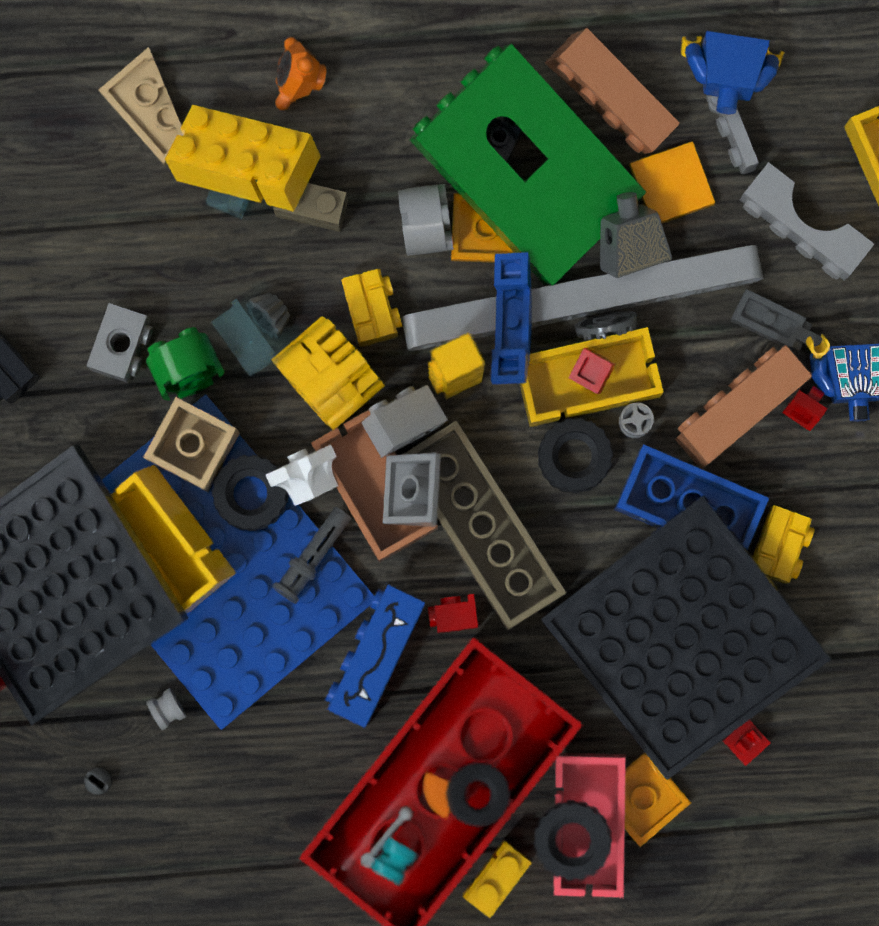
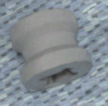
M643 403L627 405L619 417L621 431L630 438L645 436L654 423L652 410Z
M171 688L165 690L160 698H151L146 701L154 720L161 730L168 728L170 722L175 719L182 720L187 717L179 699Z

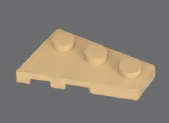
M148 47L103 85L99 92L161 163L166 166L165 157L176 136H183L180 130L182 125Z

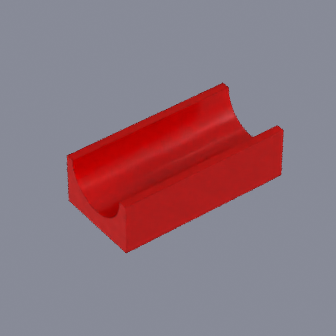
M473 638L299 859L382 926H425L583 724ZM472 763L490 764L499 770L507 780L510 791L508 806L499 819L492 824L481 827L466 825L458 820L451 810L446 819L437 814L426 799L424 792L425 774L428 773L450 781L452 775L464 765ZM477 780L468 785L465 797L470 806L478 809L488 803L491 793L487 784ZM407 806L412 809L413 816L410 820H405L391 839L415 852L418 856L413 864L406 866L404 871L405 878L401 885H397L370 867L363 866L361 857L364 853H369L400 816V809ZM383 848L374 858L380 857L383 854Z

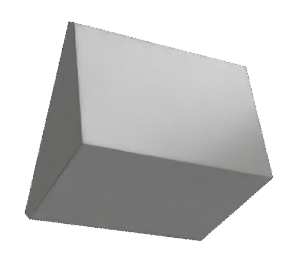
M440 454L389 455L386 457L383 524L436 527Z

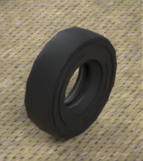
M472 763L462 766L452 775L446 791L448 807L453 815L466 825L479 827L492 824L499 819L508 806L510 796L507 780L502 773L490 764ZM477 780L487 784L491 793L488 803L478 809L470 806L465 797L468 785Z

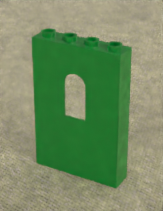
M512 44L506 45L503 48L497 45L484 57L487 63L479 71L474 68L460 81L463 87L455 95L449 92L436 104L439 108L436 114L431 118L427 115L424 116L412 128L415 134L409 140L514 253H529L530 270L544 285L553 286L600 239L602 218L619 212L617 195L625 192H634L637 194V200L639 201L647 192ZM503 116L513 120L548 158L525 182L487 140V126L496 117Z

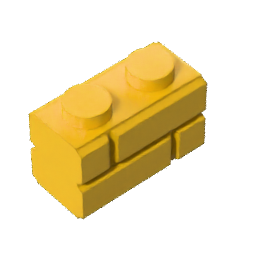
M374 269L341 279L359 347L398 337L396 328L403 326L398 308L391 309L388 296L394 295L389 276L382 277L380 269Z
M775 505L769 508L753 558L770 579L787 584L790 583L791 578L797 579L800 574L803 560L798 558L802 547L808 548L814 528L810 527L811 518Z
M503 839L475 876V880L462 893L463 898L491 918L531 865V860Z

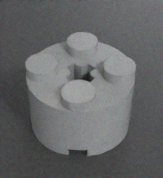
M445 184L398 190L407 256L454 250Z

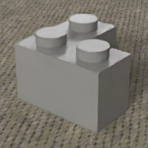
M428 385L418 390L411 386L395 396L397 399L389 403L386 399L382 400L368 409L371 414L361 423L381 458L392 452L398 454L422 442L447 421Z

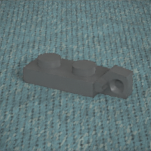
M747 289L730 320L783 347L786 345L790 350L792 349L797 352L800 351L801 346L809 350L806 345V339L809 336L812 338L814 346H818L822 342L821 336L809 331L812 324L805 321V317Z

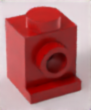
M474 594L467 595V602H461L460 596L440 599L441 605L428 607L430 627H437L438 633L478 628Z

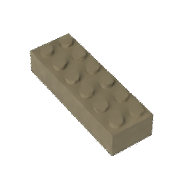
M457 421L402 454H440L437 520L507 630L566 593Z

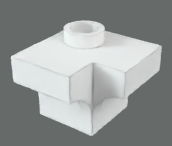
M331 445L308 454L305 448L288 456L287 458L290 463L266 474V478L271 487L279 486L285 489L296 506L338 486L332 472V462L337 456Z

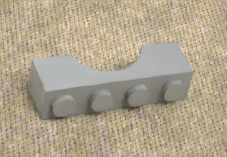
M768 162L740 198V201L744 203L743 208L753 217L759 218L761 216L771 224L769 228L783 239L788 237L797 244L796 249L803 256L812 259V257L823 264L822 269L834 279L840 277L845 281L874 246V243L849 224L831 231H821L806 225L798 217L793 207L792 192L795 182Z

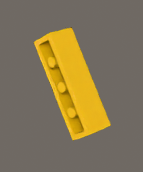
M469 333L431 351V362L428 363V377L436 394L443 392L445 398L448 399L482 382L484 362Z

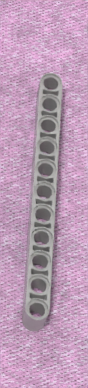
M744 246L664 262L620 278L605 274L531 289V328L760 281L764 277L757 246ZM497 296L411 313L401 317L407 350L416 351L442 346L467 333L470 334L472 339L495 335Z

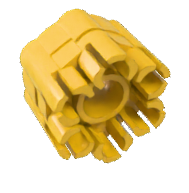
M323 316L271 359L298 394L333 431L385 387L383 382L378 380L379 377L370 368L363 356L357 350L351 353L355 350L354 346L349 341L347 342L343 334L335 329V325L329 319H325Z

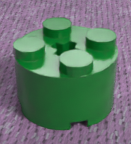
M197 327L187 328L179 333V338L167 343L166 341L156 342L147 349L149 356L146 359V364L163 400L171 401L169 395L177 394L179 399L194 395L214 384L212 377L218 373L220 378L224 374V369L208 335L199 332Z

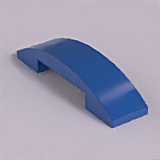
M528 252L495 254L494 287L497 290L495 350H492L491 383H526L530 360L532 326L530 256Z

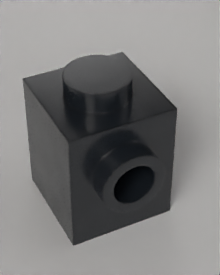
M500 116L499 119L494 118L488 124L486 137L489 144L508 164L521 137V129L510 118Z

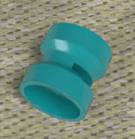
M387 837L382 845L383 854L374 859L370 868L397 885H401L405 878L404 871L406 866L413 864L418 854Z

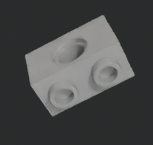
M109 303L86 366L91 371L129 383L131 376L136 377L140 370L142 358L138 356L142 345L147 346L153 332V327L149 326L151 320L146 315ZM119 337H128L130 339L129 348L124 352H116L114 350L115 341Z

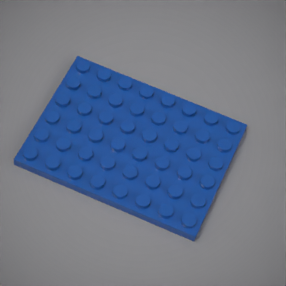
M206 394L192 405L232 426ZM238 435L222 466L225 467L228 461L231 459L235 460L239 456H252L256 454L245 440ZM153 438L102 479L110 494L114 493V490L134 472L154 465L143 458ZM155 465L213 541L210 549L212 551L219 549L236 572L221 587L191 612L187 613L188 620L151 644L153 649L219 729L223 730L369 608L375 596L332 546L316 567L315 579L313 581L309 580L298 595V603L290 602L276 592L272 585L274 582L279 583L290 567V560L295 557L299 558L319 529L299 505H294L289 493L285 511L274 524L272 523L267 528L256 531L241 530L230 525L219 515L212 497L214 484H212L209 492H206ZM253 476L241 479L234 488L236 503L247 510H254L262 506L267 498V488L264 482Z

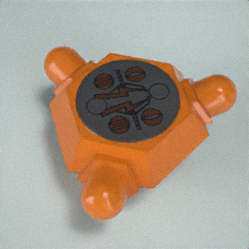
M289 37L285 40V52L278 64L276 84L279 87L280 94L275 101V105L282 111L288 109L291 103L297 99L308 96L312 89L321 90L326 78V66L320 64L317 58L294 37Z

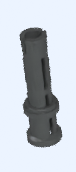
M337 507L332 509L331 514L316 532L299 558L295 557L290 560V567L279 583L274 582L272 585L276 592L294 604L298 603V595L308 581L315 579L316 567L333 546L347 524L352 520L347 513Z

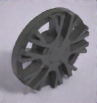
M632 311L605 313L579 321L575 324L578 338L584 337V340L606 339L608 334L622 335L626 334L627 331L636 329L638 317L637 313Z

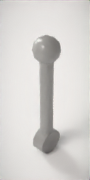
M402 807L399 811L400 816L369 853L367 852L362 855L361 863L363 866L370 867L375 859L374 857L383 848L382 845L387 837L391 838L405 820L412 818L413 811L410 807Z

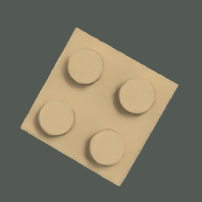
M176 397L143 458L209 492L215 477L219 473L218 471L224 464L240 432L229 424Z

